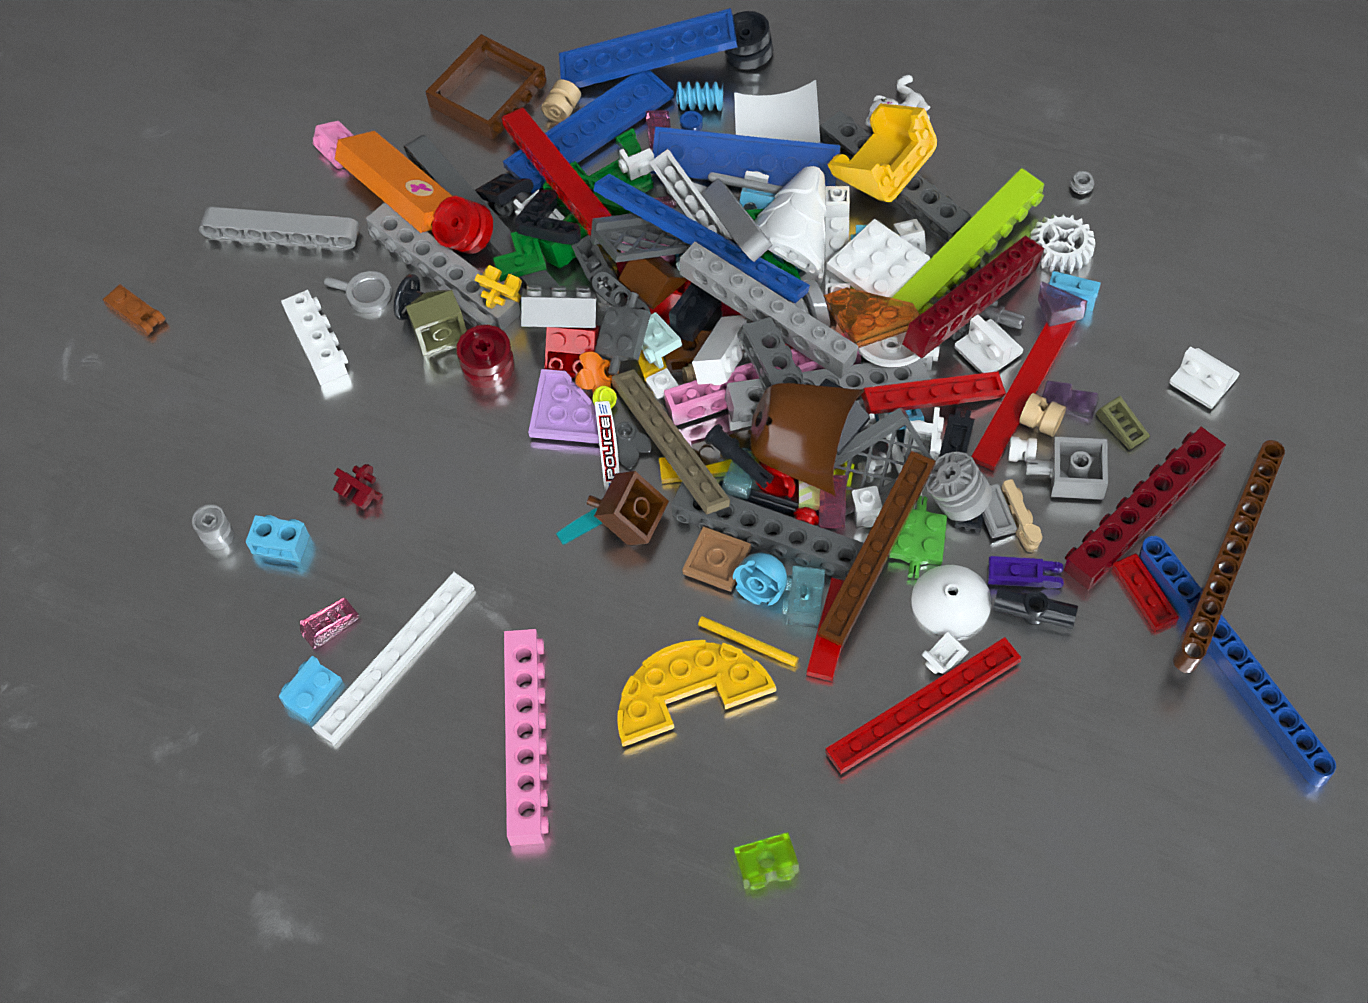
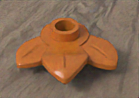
M585 352L579 355L583 369L576 375V385L584 390L592 389L593 393L601 386L610 388L612 376H615L608 373L611 361L603 360L595 352Z

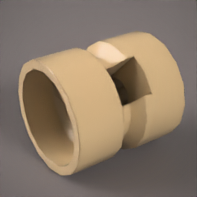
M556 81L541 106L543 114L553 122H562L571 115L573 108H575L581 98V92L570 81Z
M1032 393L1022 411L1019 423L1032 429L1037 426L1041 433L1054 437L1063 420L1066 407L1054 401L1048 404L1046 398Z

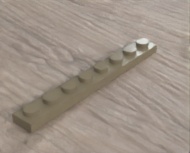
M633 369L612 376L614 388L706 515L729 507L730 499L636 371Z

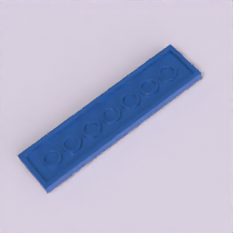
M730 8L559 53L561 80L570 81L578 88L736 48L738 46L732 10Z
M650 70L635 73L545 132V134L569 164L574 161L578 163L674 98V91ZM521 149L503 161L504 168L516 179L528 178L533 181L534 186L530 192L531 194L543 187L546 182Z
M655 127L653 154L655 159L668 149L689 178L709 180L708 175L711 172L745 178L746 171H757L769 176L768 184L783 187L805 167L815 166L825 175L826 189V186H836L837 178L832 175L828 163L834 156L840 154L841 146Z

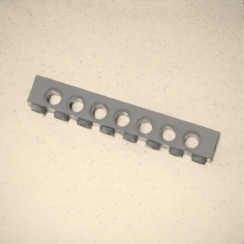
M385 202L366 218L368 233L373 239L382 241L390 252L395 251L406 264L409 265L411 263L415 266L423 277L428 276L432 279L438 288L443 284L448 286L493 320L496 327L504 330L521 315L519 303L502 295L500 297L506 300L504 306L496 304L493 309L486 306L487 299L481 297V293L483 290L490 292V290L481 287L474 280L477 274L482 275L483 273L451 249L441 246L428 232L420 233Z
M694 242L680 257V275L753 322L771 317L774 324L779 326L785 343L839 378H842L855 363L858 345L697 242Z
M921 358L901 367H884L872 362L855 364L850 367L842 378H839L827 369L802 372L803 381L807 385L819 386L825 379H828L843 388L860 390L872 386L929 380ZM760 379L727 383L725 401L731 422H748L752 420L754 412L765 392ZM860 395L856 401L862 399V396ZM761 411L759 412L757 419L762 418Z

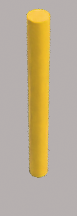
M701 616L698 622V626L790 666L795 667L798 663L799 657L704 616Z

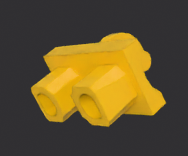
M491 265L487 266L482 275L477 274L474 279L481 287L490 290V292L483 290L481 297L487 299L486 306L491 309L496 304L504 306L506 300L501 298L500 295L519 303L522 296L518 292L522 280L508 274L502 285L498 283L502 274L501 270Z

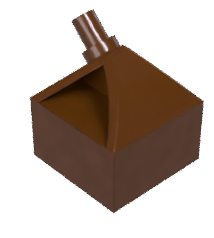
M636 471L616 473L602 499L590 495L587 500V505L597 508L594 516L627 545L648 544L669 503L668 499Z

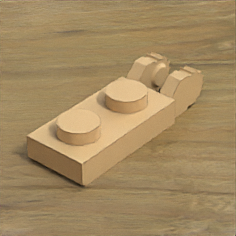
M1013 479L1004 481L1001 489L1018 528L1015 532L1016 536L1027 552L1034 553L1042 541L1041 530L1033 524L1032 513L1029 509H1026L1023 503L1022 492L1019 488H1016Z

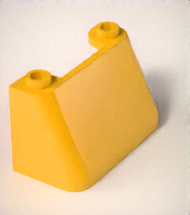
M880 103L870 116L873 135L851 160L844 154H837L828 163V166L834 177L879 201L892 202L936 149L937 138L925 108Z

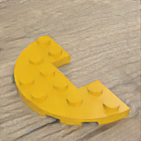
M690 640L670 645L644 660L642 666L633 676H630L625 684L617 713L618 730L622 746L624 747L673 729L674 724L666 706L668 703L716 686L726 710L775 692L776 686L768 672L757 660L754 661L744 654L743 650L723 642L722 644L709 643L706 640Z

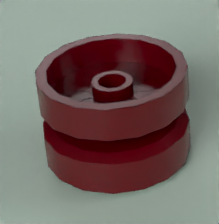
M488 324L477 325L468 329L457 343V356L466 381L473 386L494 388L505 383L511 377L515 368L514 356L507 334L499 327Z

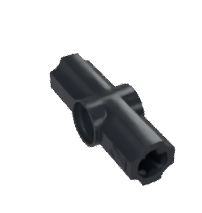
M999 586L993 610L1023 617L1030 624L1044 622L1073 630L1078 606L1049 599L1040 591L1024 593ZM1036 605L1041 610H1033L1030 606Z

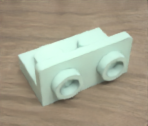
M655 312L650 315L641 350L650 364L654 363L661 369L664 367L661 357L682 346L681 338Z

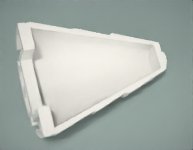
M810 166L797 173L775 195V199L758 214L755 223L772 243V246L768 249L769 251L803 270L799 273L802 281L814 279L819 287H821L824 276V218L827 212L825 175L818 167Z

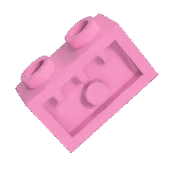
M339 121L316 125L313 145L337 169H341L343 166L335 160L338 139L354 135Z

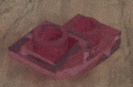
M668 110L646 111L645 119L650 149H653L655 127L671 128Z
M834 475L833 483L836 497L820 489L819 527L845 529L847 475Z

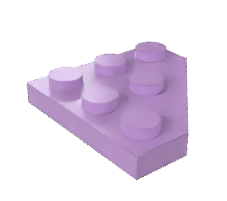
M541 369L528 431L529 437L599 443L596 409L592 404V400L581 388L576 386L566 371Z

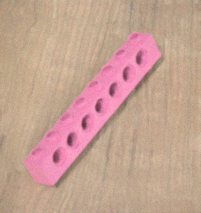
M853 331L841 334L854 343ZM791 350L792 359L802 372L825 369L798 350ZM858 351L853 365L861 364V354ZM752 363L736 367L728 381L721 385H713L712 383L698 384L697 380L664 390L665 406L670 419L677 426L728 409L725 401L727 383L759 379Z
M536 629L504 631L507 838L511 846L544 843V834L549 833L548 817H543V807H548L547 790H543V781L547 780V765L542 764V755L547 754L546 738H542L541 729H546L545 712L541 713V704H545L546 701L544 687L540 688V679H545L544 663H540V654H544L543 638L538 637ZM524 657L531 658L528 662H519ZM525 681L531 682L528 687H519ZM525 706L532 707V709L529 712H520V710ZM526 731L533 732L528 738L520 737ZM525 757L533 758L528 764L520 763ZM525 783L534 784L529 790L521 789ZM526 809L535 810L529 817L521 816Z

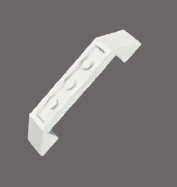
M826 186L825 302L827 306H850V283L844 282L827 269V262L849 243V186Z

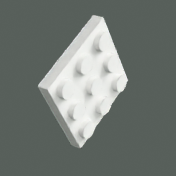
M874 219L827 262V269L844 282L850 283L851 287L882 308L930 260V257Z

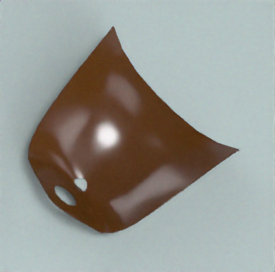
M779 383L768 387L752 418L751 451L753 455L762 463L836 497L833 482L837 448L847 416L864 389L795 383ZM761 411L762 419L760 425L756 427V419ZM770 417L772 424L766 426L767 418Z

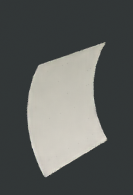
M816 80L799 89L782 94L755 96L734 93L736 135L820 143Z

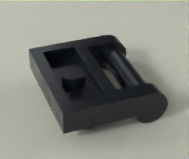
M501 174L475 189V191L487 202L505 205L511 202L512 197L517 194L531 192L534 184L528 178L516 179L512 178L509 174Z

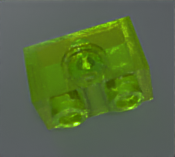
M788 832L734 848V857L744 889L749 887L751 889H759L766 886L767 882L776 879L787 881L799 873V863ZM763 859H771L775 862L770 868H764L759 863Z

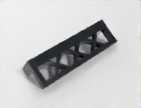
M691 282L669 312L670 328L681 339L693 342L721 304V301Z

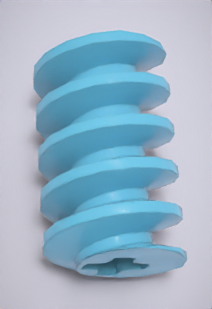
M678 81L677 107L679 104L681 110L685 111L687 104H689L690 110L694 111L698 104L699 110L703 111L707 104L708 110L712 111L716 104L717 110L721 111L723 108V84L719 88L717 82H714L712 88H710L708 82H705L703 88H701L699 82H696L694 88H691L690 82H687L685 88H682L681 82Z

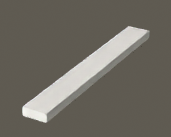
M453 572L312 727L314 732L335 746L474 591V586Z

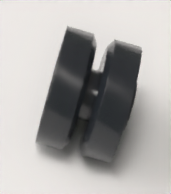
M743 11L734 14L738 47L725 50L726 60L730 65L738 69L758 68L771 58L774 50L769 22L764 15L755 11Z

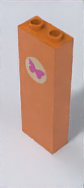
M376 131L341 138L337 141L335 160L420 233L432 230L435 210L443 200L452 196L449 192Z

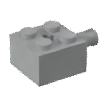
M1055 436L1050 460L1027 458L1026 475H1049V478H1051V497L1104 500L1108 486L1107 439Z

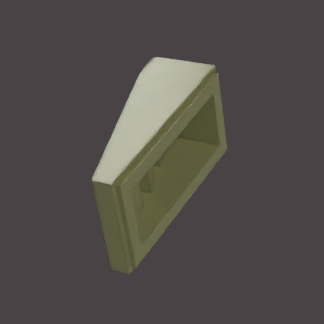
M1121 396L1107 403L1095 413L1100 421L1129 450L1150 437ZM1114 410L1118 413L1115 416H1113L1111 413ZM1122 417L1125 421L1119 424L1117 420ZM1130 425L1132 428L1125 432L1123 428ZM1136 432L1139 436L1131 440L1129 436Z

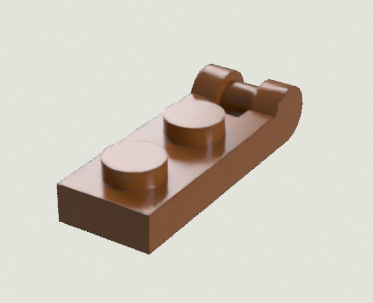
M121 284L103 298L106 306L147 336L154 331L153 327L157 324L160 325L166 320L161 312L153 309Z

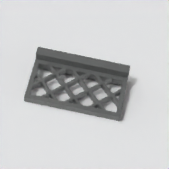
M673 208L674 210L684 215V212L681 210V208ZM634 213L593 218L590 240L594 245L601 244L615 262L682 254L691 246L649 221L643 220ZM617 249L625 252L618 253Z
M898 408L855 436L840 455L836 454L834 470L838 468L846 471L843 484L834 483L836 494L834 498L845 516H848L855 510L854 505L848 508L843 500L846 489L856 490V488L847 487L850 471L863 474L860 489L865 488L867 476L881 479L878 489L880 496L892 489L897 478L886 477L889 462L904 466L911 448L921 450L925 457L933 460L904 409ZM906 425L910 432L908 444L895 442L897 430ZM891 435L890 440L884 439L887 436ZM913 439L917 443L918 447L912 446ZM879 441L889 443L886 458L873 455L874 446ZM894 444L907 447L904 462L890 459ZM870 448L868 454L862 453L863 451ZM857 455L867 456L864 472L851 469L853 458ZM872 458L885 461L882 476L868 473ZM848 461L847 467L841 466ZM885 480L891 481L884 486ZM836 487L841 488V492H840V493L838 492V490H837Z

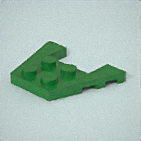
M633 128L616 137V144L620 149H624L628 157L642 152ZM620 158L589 176L600 180L604 176L611 174L643 193L654 188L650 173L633 180L629 178L627 173H622L618 165ZM576 161L570 164L577 173L588 176Z

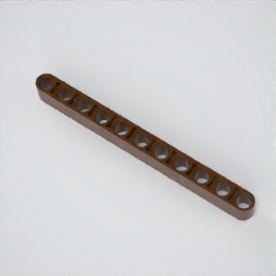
M1265 441L1252 462L1174 654L1173 663L1181 672L1191 673L1195 671L1206 655L1285 455V449L1278 441Z

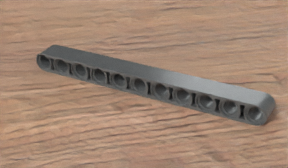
M424 134L403 146L411 162L452 196H459L483 204L490 210L493 218V232L486 247L495 257L516 252L510 234L512 232ZM546 270L518 277L522 280L521 287L523 289H527L528 285L542 286L541 289H551V286H559Z

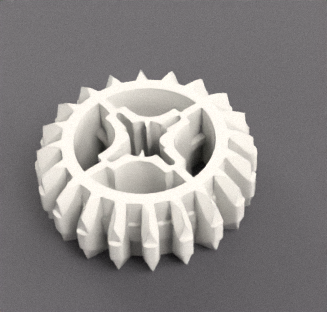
M1064 213L1060 217L1053 214L1050 219L1044 217L1042 222H1037L1035 229L1031 231L1030 239L1045 248L1039 261L1042 269L1049 267L1051 273L1054 270H1059L1060 273L1067 270L1071 274L1074 269L1080 271L1082 265L1087 266L1095 248L1093 231H1089V224L1083 225L1082 218L1077 221L1074 220L1073 215L1067 218L1064 216ZM1046 238L1050 240L1048 244L1044 243ZM1078 243L1080 248L1076 250L1074 246Z

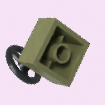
M409 274L401 281L395 294L393 304L395 317L402 321L410 319L423 356L456 345L460 337L467 330L453 291L421 292L418 276Z

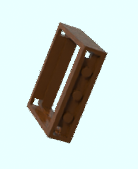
M480 34L425 92L429 107L493 140L504 130L501 117L528 104L532 97L545 86L547 80L544 66ZM487 57L528 78L489 120L447 99Z

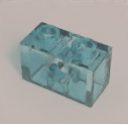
M793 566L792 575H787L786 591H790L789 599H784L782 614L787 615V625L819 627L825 584V569Z

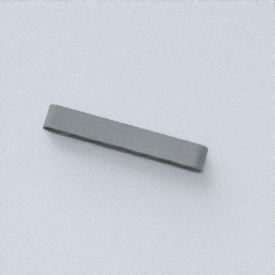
M719 178L701 193L739 247L753 262L772 246V243Z
M208 207L204 211L199 232L208 238L351 249L355 246L360 224L348 217Z

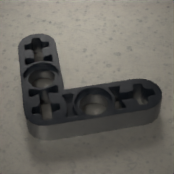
M542 190L536 193L515 219L516 232L524 236L568 245L576 244L581 240V228L578 224L548 218L558 205L557 194L552 190Z

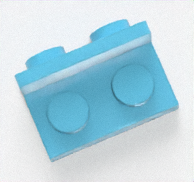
M1053 271L1050 282L1047 285L1045 300L1073 306L1081 310L1093 311L1101 283Z
M311 656L308 661L301 664L298 673L291 682H287L283 686L279 698L285 708L310 723L342 684L343 680L340 676L321 665L316 657Z

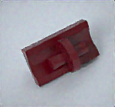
M371 465L354 466L352 472L356 474L355 477L339 468L336 469L334 475L339 478L333 490L347 498L353 487L357 488L358 490L351 501L359 507L366 509L373 498L379 501L383 494L366 485L367 482L373 484L376 481Z

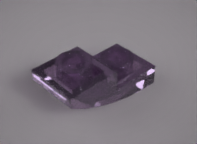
M1047 381L1042 397L1046 398L1048 404L1054 401L1065 406L1066 414L1093 419L1099 400L1098 393L1073 390L1072 384Z

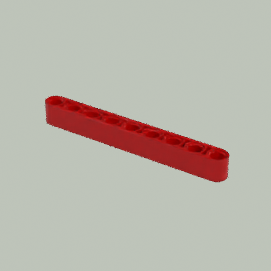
M523 107L502 116V123L507 133L591 237L593 218L609 217L612 215Z

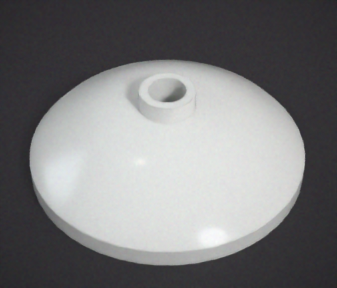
M895 307L880 308L869 312L859 320L854 330V343L858 345V352L866 360L884 367H901L917 361L920 357L902 345L909 323L916 319L918 315L909 310Z
M941 565L928 570L915 583L911 597L913 614L923 628L939 637H943L949 632L956 639L969 636L978 631L986 623L992 605L991 593L985 581L974 571L959 565ZM955 591L957 594L953 596L948 592Z

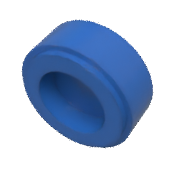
M696 111L683 113L680 117L681 129L700 131L703 127L701 114Z

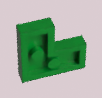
M517 232L510 233L516 252L493 258L495 267L502 272L499 278L500 282L505 281L508 274L520 277L546 270L538 239L524 236Z

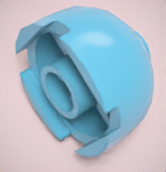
M763 552L753 553L744 558L733 573V580L736 579L737 591L746 600L760 605L761 601L768 603V605H773L780 599L787 585V573L783 564L776 557Z

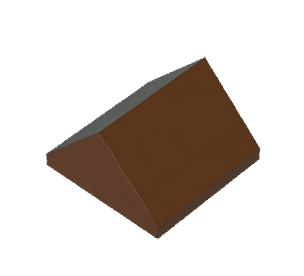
M660 256L628 261L618 280L629 291L639 294L638 298L651 309H654L688 279L680 275L679 270Z

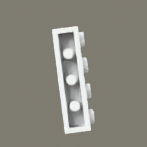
M305 290L282 300L285 312L320 385L348 374L344 365L348 363L344 351L342 349L338 351L336 348L339 342L335 333H329L327 330L331 326L326 315H320L319 313L322 308L317 297L312 298L309 291Z
M743 315L720 318L692 361L698 384L712 383L713 385H721L728 381L745 353L739 338L743 325L751 323L750 319Z

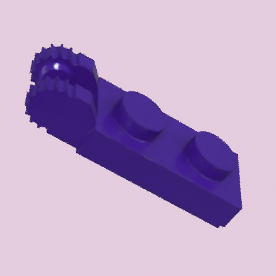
M990 556L988 560V584L1026 587L1043 586L1045 588L1058 589L1063 587V579L1057 576H1043V572L1046 574L1061 573L1063 571V564L1035 558Z

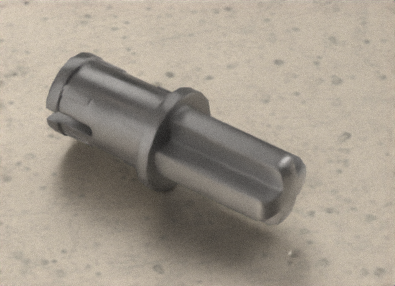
M990 305L978 314L982 318L992 319L998 325L1003 324L1016 329H1022L1025 323L1024 315L1005 310L1004 306L999 308Z

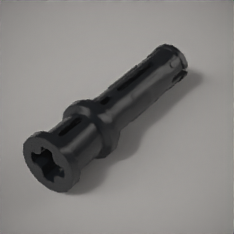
M720 424L715 425L707 433L704 441L718 449L723 458H730L763 489L768 486L767 482L770 484L773 481L774 475L770 474L740 448L739 441L736 438L732 439L726 434Z

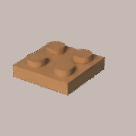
M703 527L682 569L683 574L731 592L736 582V579L733 580V573L739 563L749 555L751 544Z

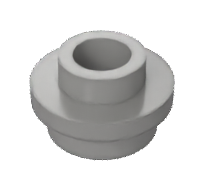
M1079 171L1071 178L1070 187L1076 193L1086 194L1092 191L1094 179L1090 173Z

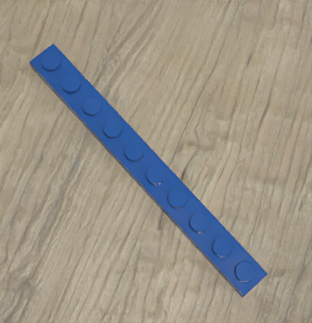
M608 174L595 182L594 191L604 198L633 212L643 220L658 226L663 231L681 239L684 243L692 245L694 242H697L762 285L783 296L786 300L796 303L808 293L810 285L761 257L753 262L739 245L615 176Z

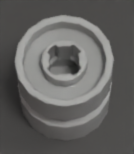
M205 505L194 513L192 525L205 547L216 551L222 550L232 543L234 530L224 511L219 506Z

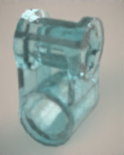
M742 448L756 461V457L750 449ZM731 461L722 489L727 495L748 500L754 479Z

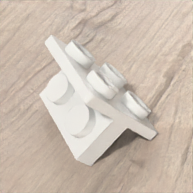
M979 315L970 320L969 334L954 345V348L980 373L997 372L1023 353V348L992 319L984 321Z
M1190 346L1184 354L1181 367L1171 377L1169 383L1212 409L1236 381L1239 372L1199 348L1194 349Z
M934 407L931 423L921 420L910 421L933 460L939 457L942 442L940 436L944 417H939V407ZM907 427L905 429L904 444H908L910 432ZM913 439L912 446L918 447L917 443ZM902 446L903 456L906 455L907 447ZM911 448V451L923 455L921 450Z

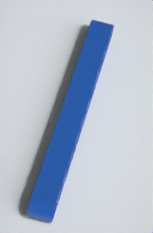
M1158 536L1147 537L1142 544L1139 557L1165 597L1187 624L1201 587L1162 538ZM1151 550L1156 552L1157 554L1154 555L1149 553L1148 551ZM1163 571H1169L1173 575H1167ZM1180 591H1184V592L1188 593L1189 596H1184V595L1180 594L1179 592H1180ZM1221 614L1214 633L1219 634L1222 639L1213 636L1207 652L1305 780L1313 786L1320 787L1325 785L1336 770L1334 758ZM1228 655H1234L1239 660H1233ZM1245 676L1252 677L1256 682L1248 681ZM1262 698L1269 699L1273 705L1266 704ZM1279 721L1287 722L1290 727L1282 726ZM1296 743L1304 744L1308 750L1300 749ZM1314 766L1322 767L1325 773L1318 772Z

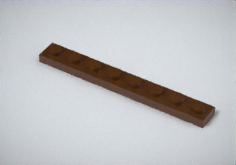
M914 451L910 452L820 627L818 636L842 647L845 644L935 467V460Z

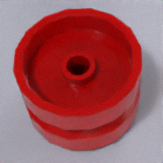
M451 196L443 200L433 216L432 232L435 240L441 246L467 254L478 253L485 248L493 232V218L490 210L483 204L459 196Z

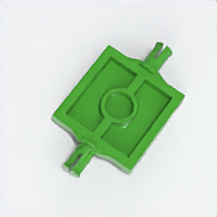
M919 496L916 509L912 510L889 555V558L901 559L910 563L908 577L912 578L914 573V579L919 578L920 565L932 564L941 566L943 561L947 515L926 511L928 501L926 496H924L923 501L922 496Z

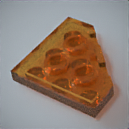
M847 287L824 295L827 308L844 336L858 345V348L907 332L909 323L920 315L913 303Z

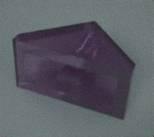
M1043 281L1040 285L1038 301L1049 327L1083 319L1088 301Z

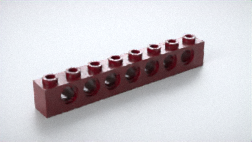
M1026 235L910 322L902 345L921 359L966 325L972 318L980 314L1034 272L1045 248Z
M1202 426L1195 433L1189 432L1183 439V445L1179 449L1173 448L1166 456V461L1162 465L1157 464L1151 470L1150 477L1145 482L1141 480L1134 487L1133 494L1129 498L1125 496L1116 506L1117 510L1112 515L1107 513L1099 523L1100 527L1095 531L1090 530L1084 536L1082 544L1078 548L1073 547L1067 553L1064 571L1089 590L1113 566V563L1117 562L1222 457L1226 446L1224 442ZM1156 487L1162 488L1165 491L1158 490ZM1139 504H1145L1148 507H1142ZM1122 520H1127L1132 524H1126ZM1105 537H1111L1115 541H1109ZM1088 554H1095L1098 558H1092Z

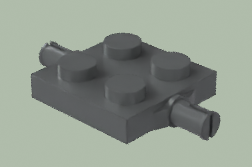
M634 292L628 293L626 306L606 307L595 348V353L611 358L608 373L612 375H618L621 361L628 359L639 360L651 313L647 310L635 308L639 294Z

